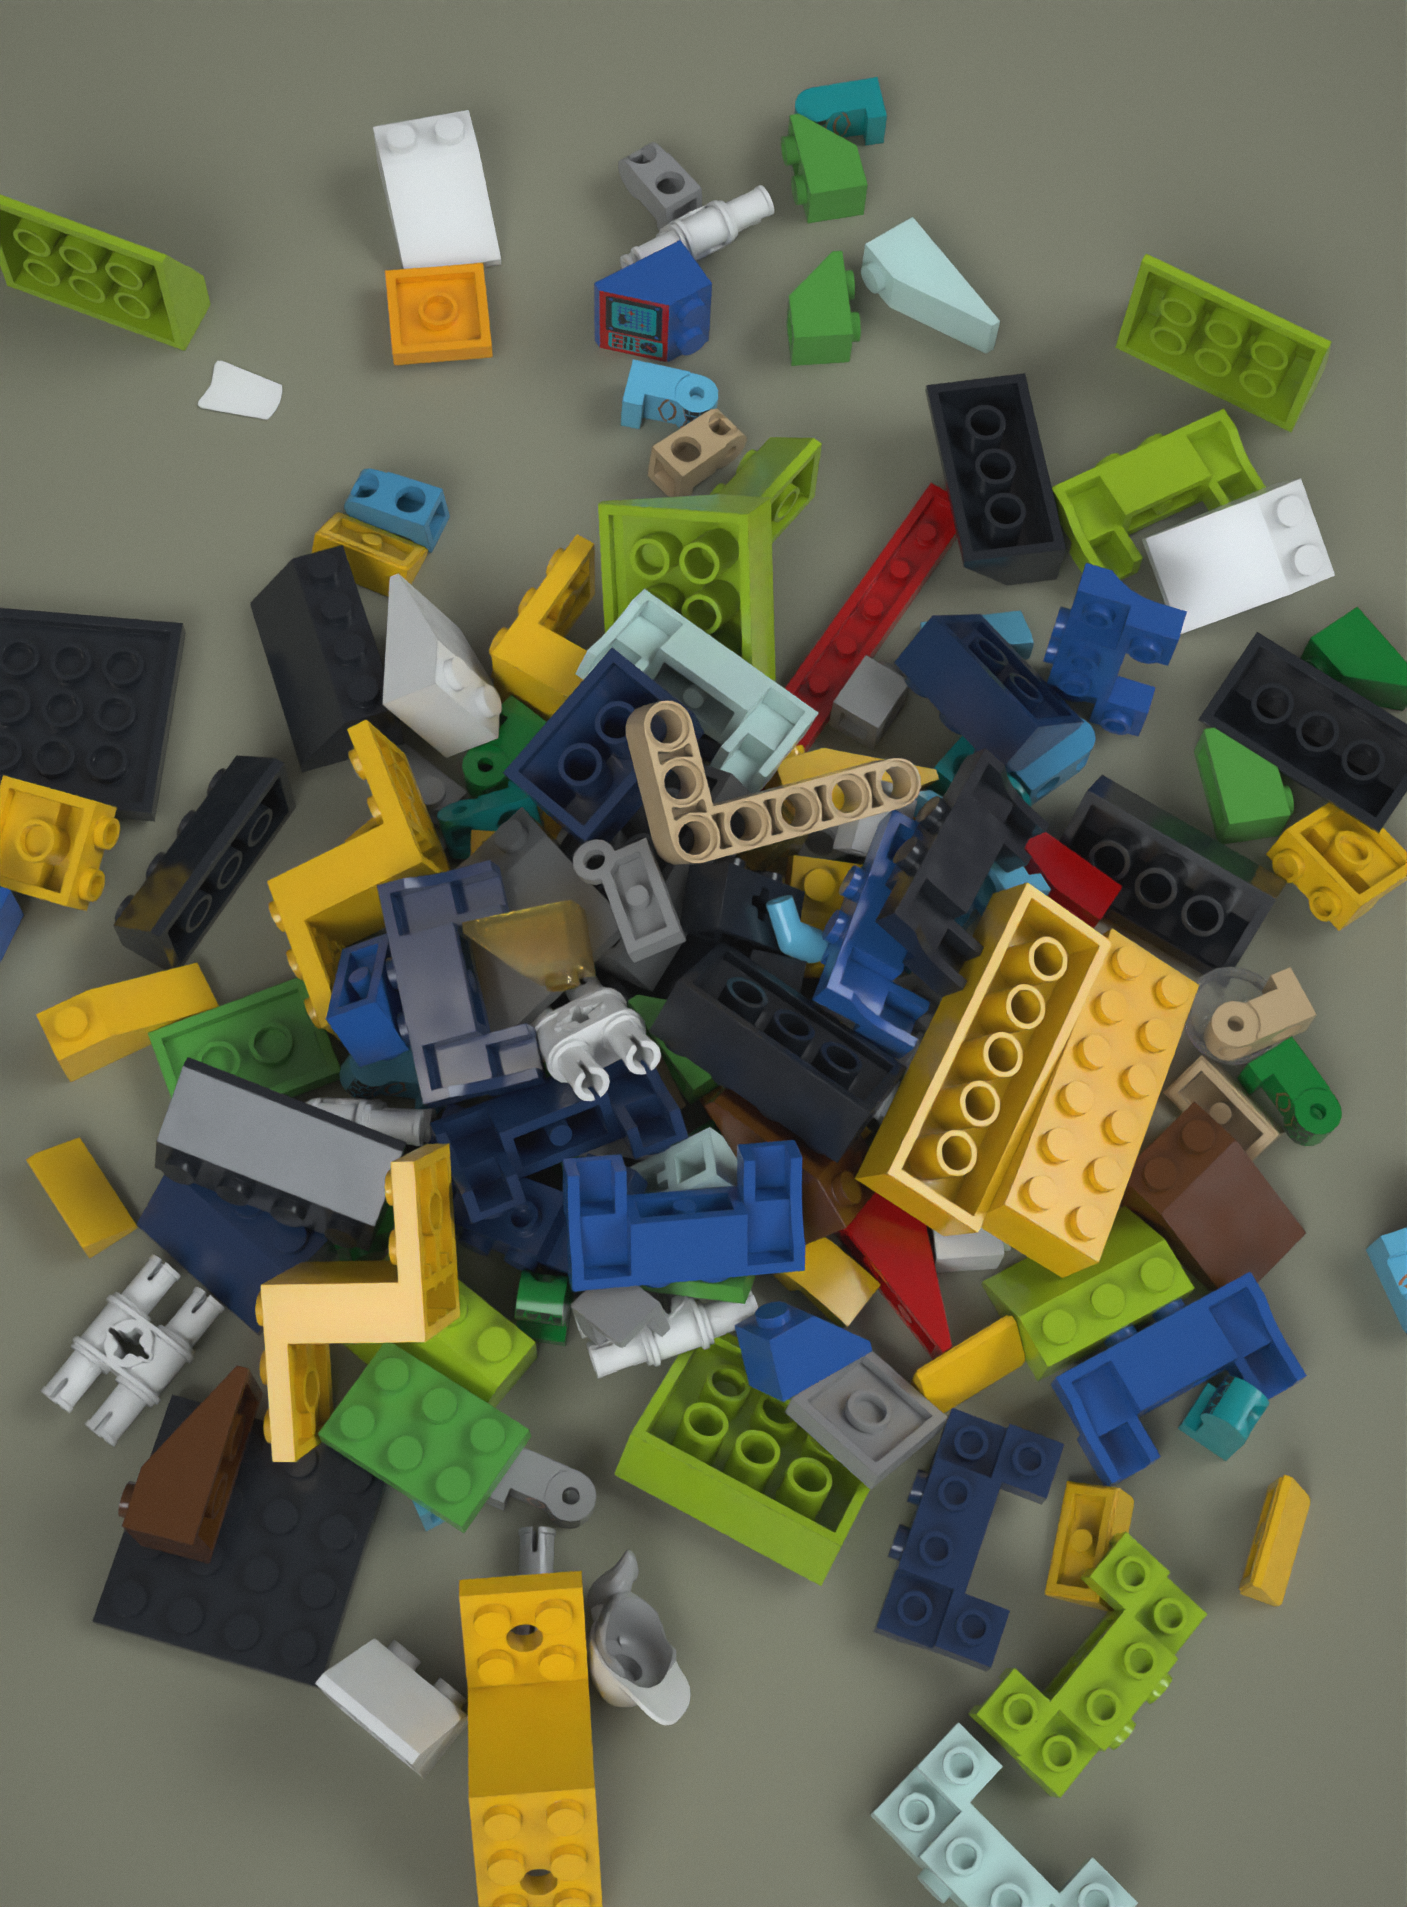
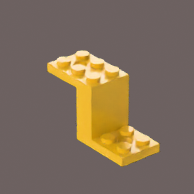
M578 534L575 535L566 549L559 548L553 554L546 569V578L538 589L531 587L525 593L518 607V617L509 629L502 627L498 631L489 649L493 669L491 678L494 680V686L500 695L501 704L512 695L546 722L583 681L575 673L587 650L565 639V636L595 595V544ZM543 811L541 819L544 821V829L550 834H559L562 827Z
M364 720L347 729L354 749L348 751V754L358 776L362 780L367 779L373 794L367 797V804L379 826L267 881L273 897V901L268 903L270 914L277 927L282 932H286L291 949L286 951L289 965L297 978L304 980L309 997L304 1000L306 1011L318 1029L322 1028L328 1031L339 1041L341 1040L326 1020L342 949L386 928L377 885L401 878L432 875L451 870L405 753L368 720Z
M449 1143L426 1144L391 1162V1169L388 1170L385 1177V1197L388 1205L394 1208L395 1229L391 1231L389 1237L390 1260L301 1262L261 1284V1291L256 1299L255 1312L258 1324L263 1326L265 1350L261 1354L259 1370L262 1383L268 1387L269 1408L265 1413L263 1428L265 1439L272 1446L273 1462H296L322 1442L318 1433L334 1412L329 1343L426 1342L460 1317Z
M582 1571L459 1580V1601L468 1688V1799L479 1907H603ZM518 1625H532L538 1629L528 1635H519L510 1631ZM535 1869H545L550 1871V1873L543 1876H531L526 1874L527 1872Z

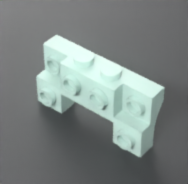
M645 589L631 601L609 630L587 650L575 673L584 680L613 647L696 715L705 734L722 745L709 766L732 773L751 794L759 792L773 777L782 761L805 736L819 714Z
M959 1722L951 1728L870 1814L923 1869L917 1876L918 1880L943 1904L949 1897L959 1907H1135L1138 1904L1093 1857L1086 1859L1057 1891L970 1802L1003 1766Z

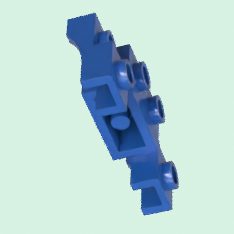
M1086 563L1071 609L1060 606L1043 659V662L1052 664L1047 684L1061 698L1067 701H1085L1094 704L1089 722L1101 725L1104 730L1113 734H1131L1139 737L1156 687L1118 676L1119 670L1126 654H1129L1131 658L1141 663H1160L1168 666L1179 641L1187 611L1144 598L1127 587L1112 570Z
M892 810L879 822L863 866L860 868L854 865L848 871L840 886L839 894L845 898L840 910L837 909L828 920L822 934V939L829 943L820 961L825 967L812 1000L854 1022L853 1030L884 1052L900 1060L915 1048L918 1038L911 1035L916 1020L928 1011L930 1002L892 982L903 972L905 965L902 961L908 950L875 922L891 893V890L885 884L896 866L893 862L894 855L902 844L912 837L918 826L917 821L897 810Z
M795 1140L737 1145V1186L627 1195V1171L621 1154L563 1159V1204L567 1221L568 1276L572 1292L641 1285L650 1288H661L674 1282L696 1280L717 1283L725 1281L730 1277L805 1271V1238L802 1216V1155Z
M1251 1272L1188 1306H1185L1182 1299L1166 1305L1152 1315L1156 1323L1140 1332H1137L1134 1325L1116 1332L1104 1341L1107 1347L1105 1351L1060 1374L1052 1381L1050 1385L1080 1434L1076 1440L1103 1486L1112 1487L1154 1464L1161 1457L1140 1422V1417L1227 1370L1231 1376L1238 1377L1253 1385L1268 1400L1298 1384L1307 1376L1284 1339L1270 1310L1266 1296Z

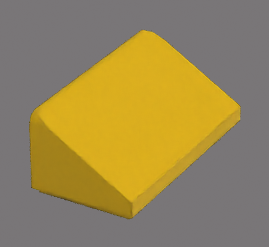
M336 512L315 533L312 553L343 545L355 583L389 597L390 577L399 573L406 581L412 584L428 554V549L422 545L340 512Z
M80 1137L35 1153L26 1159L89 1259L138 1228Z
M1008 1315L1004 1316L917 1369L911 1380V1385L942 1413H946L951 1408L956 1407L1021 1367L1025 1362V1353L1015 1319L1012 1315L1009 1317Z
M1284 1474L1267 1488L1238 1589L1241 1590L1240 1594L1274 1607L1280 1606L1283 1602L1310 1506L1309 1495L1293 1477Z
M1067 1481L1047 1578L1046 1596L1099 1610L1114 1611L1080 1577L1087 1569L1095 1568L1110 1550L1112 1545L1109 1541L1115 1534L1129 1533L1134 1508V1499L1129 1494L1117 1487Z

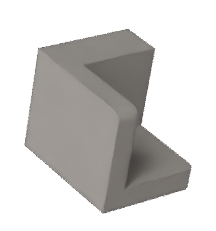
M639 1286L585 1290L570 1306L583 1334L598 1346L606 1339H609L616 1346L623 1348L645 1325L661 1337L671 1329L660 1302Z

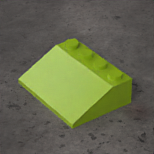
M0 194V267L7 286L175 348L186 350L211 305L203 275L166 254Z
M1145 254L1140 264L1115 348L1292 432L1319 383L1328 362L1332 342L1151 255Z
M715 494L609 500L598 503L605 633L617 621L631 601L645 589L776 682L771 497Z
M730 1333L714 1338V1344L710 1345L709 1349L703 1350L702 1347L677 1356L632 1430L614 1473L619 1478L822 1586L870 1491L863 1482L785 1413L791 1398L782 1402L749 1386L738 1338Z

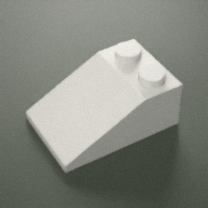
M469 110L373 127L377 163L403 269L483 263L484 268L501 265V256L484 172Z
M1301 478L1272 484L1142 539L1165 605L1187 611L1181 634L1293 594L1335 576Z
M399 573L391 576L389 582L382 705L446 758L499 738V714L502 710L500 695L462 631Z
M374 1638L325 1671L315 1684L338 1708L425 1779L468 1724V1716L461 1710L467 1700L440 1677L432 1686L418 1675L415 1670L421 1662L396 1640H393L386 1648Z

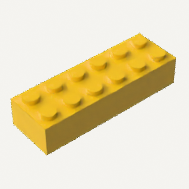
M1028 882L992 894L972 936L984 946V949L980 956L964 962L959 972L967 980L964 989L942 998L855 1177L856 1180L942 1236L979 1232L1113 943Z
M1112 928L1102 935L1113 943L981 1226L983 1230L1061 1278L1095 1265L1100 1261L1199 984Z

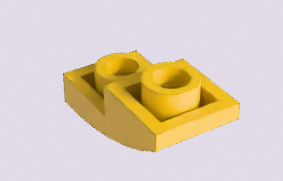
M826 1237L805 1245V1271L772 1274L789 1291L800 1290L828 1319L840 1328L848 1327L881 1285L855 1260Z

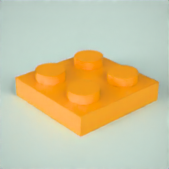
M483 263L385 270L394 365L493 357Z

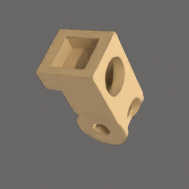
M711 409L652 446L647 476L668 497L691 496L696 485L715 473L716 469L723 468L736 459L745 447L747 437L720 410Z
M1291 967L1272 974L1262 990L1263 995L1246 1003L1238 1001L1225 1002L1216 1009L1204 1032L1206 1047L1214 1056L1228 1061L1240 1059L1308 1029L1316 1013Z

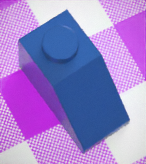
M387 933L342 949L326 1016L327 1022L359 1067L380 1060H392L410 1049V1045H406L403 1041L398 1027L397 1014L403 1011L399 990L395 991L386 970V959L392 957Z
M782 1301L770 1302L760 1306L754 1315L735 1325L749 1386L782 1402L872 1352L869 1340Z

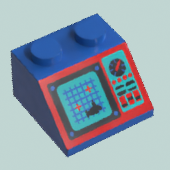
M681 240L594 283L595 342L599 348L669 362L681 355L687 356L697 352L709 341L712 282Z

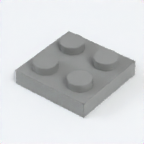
M873 1351L791 1398L785 1411L787 1415L870 1490L937 1435L948 1418Z

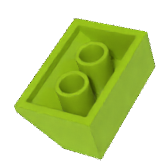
M770 437L758 451L755 449L749 450L740 461L736 469V475L726 485L724 483L718 484L710 495L726 494L771 497L773 544L815 497L822 443L815 438Z
M1126 1206L1117 1211L1099 1263L1061 1278L1028 1257L981 1283L1000 1318L1012 1315L1015 1319L1025 1353V1361L1038 1382L1106 1346L1104 1341L1116 1332L1130 1325H1134L1135 1329L1154 1320L1152 1315L1178 1299H1182L1184 1302L1195 1289L1166 1240Z
M389 1253L383 1260H390ZM458 1279L460 1317L426 1342L393 1344L496 1408L538 1358L536 1342ZM341 1343L366 1365L370 1363L383 1345V1343Z

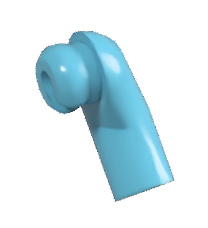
M786 895L768 901L766 907L780 950L786 955L801 961H807V963L821 961L829 942L822 939L823 931L821 929L800 922L793 896Z

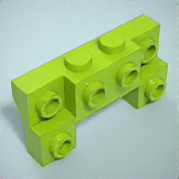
M1223 408L1167 435L1154 434L1145 439L1138 448L1121 456L1119 453L1110 454L1099 461L1094 468L1053 486L1052 490L1060 525L1072 542L1069 554L1081 573H1083L1085 564L1089 563L1112 570L1120 580H1123L1138 573L1143 559L1129 535L1202 501L1210 511L1263 489L1266 486L1258 476L1244 450L1237 427Z
M1128 1532L1115 1534L1109 1541L1112 1545L1110 1550L1095 1568L1087 1569L1080 1577L1115 1611H1108L1042 1693L1016 1668H1005L998 1677L1002 1681L982 1705H975L968 1713L975 1722L1015 1759L1027 1775L1051 1797L1061 1798L1098 1751L1105 1752L1108 1747L1115 1750L1124 1743L1136 1726V1723L1131 1718L1145 1701L1148 1704L1153 1703L1169 1687L1173 1677L1168 1672L1178 1661L1175 1654L1207 1616V1613L1167 1577L1171 1572Z

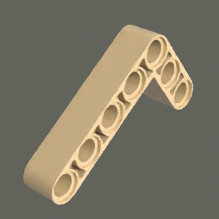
M660 701L641 706L632 712L626 723V738L653 844L657 854L665 862L673 865L704 863L903 808L914 802L921 789V776L918 769L906 759L891 758L863 763L713 804L692 719L688 711L681 704L674 701ZM655 714L659 715L667 726L666 738L662 743L653 737L650 728L652 717ZM670 769L679 776L681 781V789L676 798L668 794L665 788L664 779ZM885 771L891 776L893 781V790L889 797L884 793L881 786V779ZM836 784L844 793V804L840 811L832 802V791ZM786 797L795 807V817L790 825L784 820L781 813L782 803ZM735 811H738L745 821V831L740 839L733 834L730 827V820ZM684 824L692 829L694 834V846L689 853H686L679 844L678 835Z

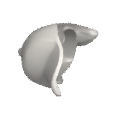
M626 1550L614 1567L603 1573L593 1582L588 1592V1606L591 1609L594 1620L587 1643L588 1671L595 1688L609 1704L616 1707H633L638 1705L649 1717L659 1724L665 1726L672 1725L683 1716L689 1706L690 1686L676 1662V1650L667 1641L658 1613L645 1600L631 1592L632 1584L636 1581L639 1570L634 1553L631 1550Z

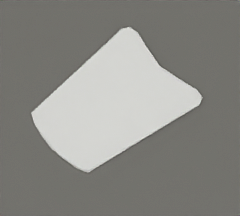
M217 361L214 365L212 383L198 401V406L202 409L268 420L280 403L282 385L224 361Z

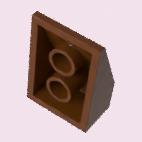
M722 1087L704 1105L736 1158L737 1145L796 1141L802 1155V1216L805 1245L847 1228L874 1195L875 1191L855 1179L870 1148L862 1135L859 1136L840 1161L836 1163L826 1155H821L811 1150L802 1138L779 1122H774L764 1117L756 1106L731 1089Z
M1195 1101L1137 1157L1120 1203L1121 1207L1126 1206L1161 1235L1168 1243L1177 1260L1211 1293L1248 1272L1252 1273L1258 1283L1306 1234L1305 1230L1237 1140Z
M237 1365L142 1465L137 1481H129L126 1484L121 1496L118 1516L124 1518L122 1527L141 1546L210 1564L263 1395L249 1368Z

